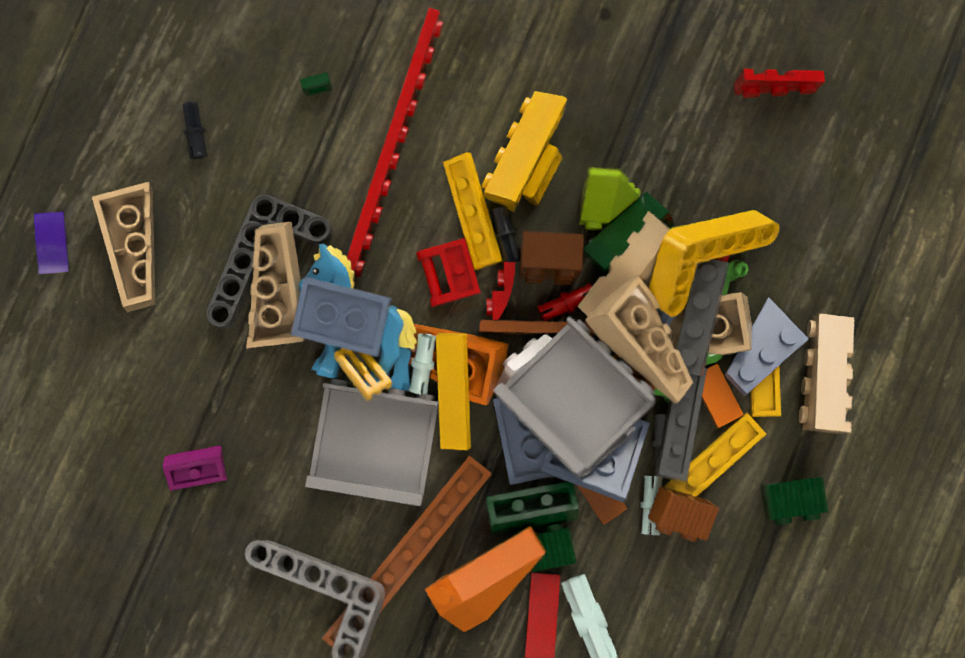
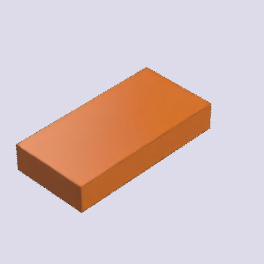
M716 364L708 368L702 400L716 428H719L744 414L719 365Z

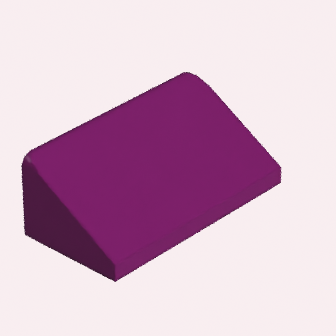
M221 446L164 457L162 467L170 491L227 480Z

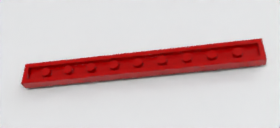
M433 8L428 9L347 255V259L351 261V270L354 271V282L356 277L361 278L365 267V261H362L364 251H369L373 243L374 234H371L373 224H378L381 219L383 207H380L383 196H388L392 181L388 180L391 169L396 170L399 164L401 154L397 153L400 143L405 144L409 133V127H406L408 117H414L418 101L414 99L417 90H423L427 74L423 73L426 63L431 64L434 57L435 48L432 47L434 38H439L442 33L444 22L440 21V11Z

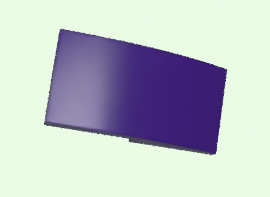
M64 211L34 213L39 274L69 272Z

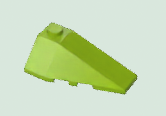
M590 168L581 191L579 225H585L587 230H602V227H607L611 221L619 217L640 198L641 190L635 188L634 183H628V177L620 170Z

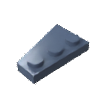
M768 297L752 325V350L737 352L725 376L745 397L809 338Z

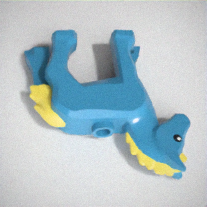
M319 244V254L313 255L315 263L311 266L310 271L305 277L354 288V271L351 270V261L347 259L346 255H342L341 250L334 249L331 245L327 247L325 244ZM303 279L299 283L300 292L302 288ZM390 305L380 347L381 358L378 364L388 377L394 365V374L390 378L392 387L390 388L409 391L411 385L409 363L412 355L410 349H415L417 340L414 334L417 331L411 316L406 311L399 310L393 305ZM326 344L323 353L316 359L311 370L317 371L316 374L328 378L338 377L340 365L334 359V353L342 348ZM373 372L370 373L373 379L379 383L380 380Z

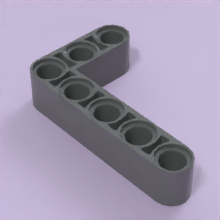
M269 195L256 197L249 208L206 313L208 321L215 327L224 330L230 329L237 322L253 283L255 243L249 242V234L253 230L258 229L262 225L286 222L289 215L297 214L299 215V222L292 227L293 235L315 245H326L333 236V230L328 221L322 216ZM264 204H272L273 210L268 216H260L259 211ZM322 224L326 226V232L323 236L318 238L312 236V229L316 225ZM243 256H250L251 262L249 267L239 269V259ZM232 282H238L240 286L239 292L234 296H229L227 294L228 285ZM226 308L229 313L227 320L218 323L216 313L218 310Z

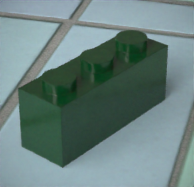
M645 192L619 217L611 221L608 227L598 236L591 238L587 246L583 248L590 263L604 276L609 274V264L616 255H623L630 244L627 240L633 231L639 233L646 222L642 219L648 211L669 229L675 226L669 210L648 192Z
M571 482L486 497L492 536L521 531L529 527L537 528L578 520L579 506L574 485Z

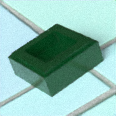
M327 72L300 79L305 96L333 89Z

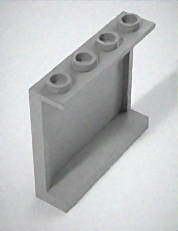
M569 316L566 319L567 325L505 385L501 382L493 391L495 396L579 479L655 405V398L652 396L654 391L644 381L638 383L631 376L633 371L625 362L620 360L617 363L610 356L612 351L603 341L599 340L596 342L589 336L591 331L582 321L578 320L575 322Z
M331 379V384L323 383V388H325L310 474L307 475L305 487L422 506L439 402L433 401V395L421 393L417 394L416 398L406 397L405 391L392 388L388 389V393H380L378 395L375 393L372 395V399L367 401L357 388L348 387V381Z

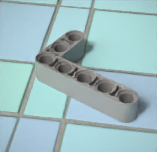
M257 540L248 545L245 556L248 563L253 567L349 603L333 646L332 655L333 658H347L343 653V648L347 643L354 648L353 658L364 657L385 599V589L382 584L273 541ZM261 546H264L267 550V557L264 561H261L258 557V550ZM287 556H290L294 561V567L290 572L284 567V560ZM314 566L318 567L321 572L320 579L317 582L313 581L310 576V571ZM340 576H343L348 583L345 592H341L337 588V580ZM366 587H371L375 592V599L371 603L367 602L363 595ZM356 615H360L365 621L362 631L354 627L353 621Z

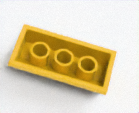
M538 91L534 92L531 99L525 98L519 111L523 114L520 122H513L507 134V138L510 141L506 149L500 148L494 160L498 164L494 173L488 172L481 187L485 189L484 198L503 207H508L509 210L515 212L523 196L522 193L564 114L567 98Z

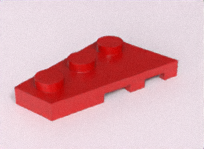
M743 69L734 83V95L743 94V98H755L760 96V93H771V96L787 95L788 91H799V94H812L824 84V71L791 70L785 72L784 75H779L777 69H767L765 72L754 75L753 69Z

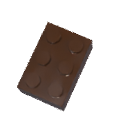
M523 231L519 279H525L527 284H542L543 280H554V285H571V282L576 281L582 271L583 234Z

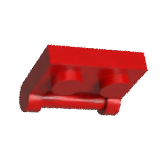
M465 238L416 252L418 261L422 263L431 294L429 299L431 308L481 294ZM436 256L441 257L450 292L442 294L432 260Z

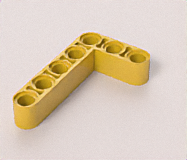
M751 210L670 229L661 241L649 290L659 304V309L670 317L677 316L682 312L687 303L697 263L767 246L776 239L779 233V224L760 212Z

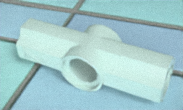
M585 574L562 582V588L572 609V618L580 637L584 639L590 657L618 658L606 629L608 627L599 603H596Z

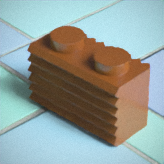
M660 486L650 509V514H648V519L656 524L655 529L667 535H672L673 531L679 532L682 538L692 542H696L697 538L707 541L720 508L709 500Z

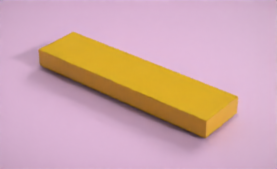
M466 152L444 161L443 165L474 270L503 261L472 154Z
M439 333L436 334L440 449L469 450L471 448L467 334Z
M745 413L690 462L686 482L670 480L663 487L697 497L758 443L766 433L748 413Z

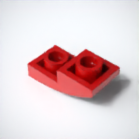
M504 262L503 270H498V287H503V291H492V298H487V315H492V320H500L508 305L514 282L515 262Z

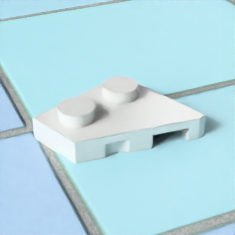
M547 333L538 340L533 338L524 346V351L520 354L513 353L503 363L505 368L497 386L501 382L505 385L552 338Z

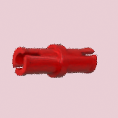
M587 283L585 286L569 293L564 291L559 294L560 297L538 305L539 314L549 309L551 310L541 316L542 320L548 322V320L566 312L568 314L573 313L574 309L584 299L585 296L583 294L589 292L592 285Z

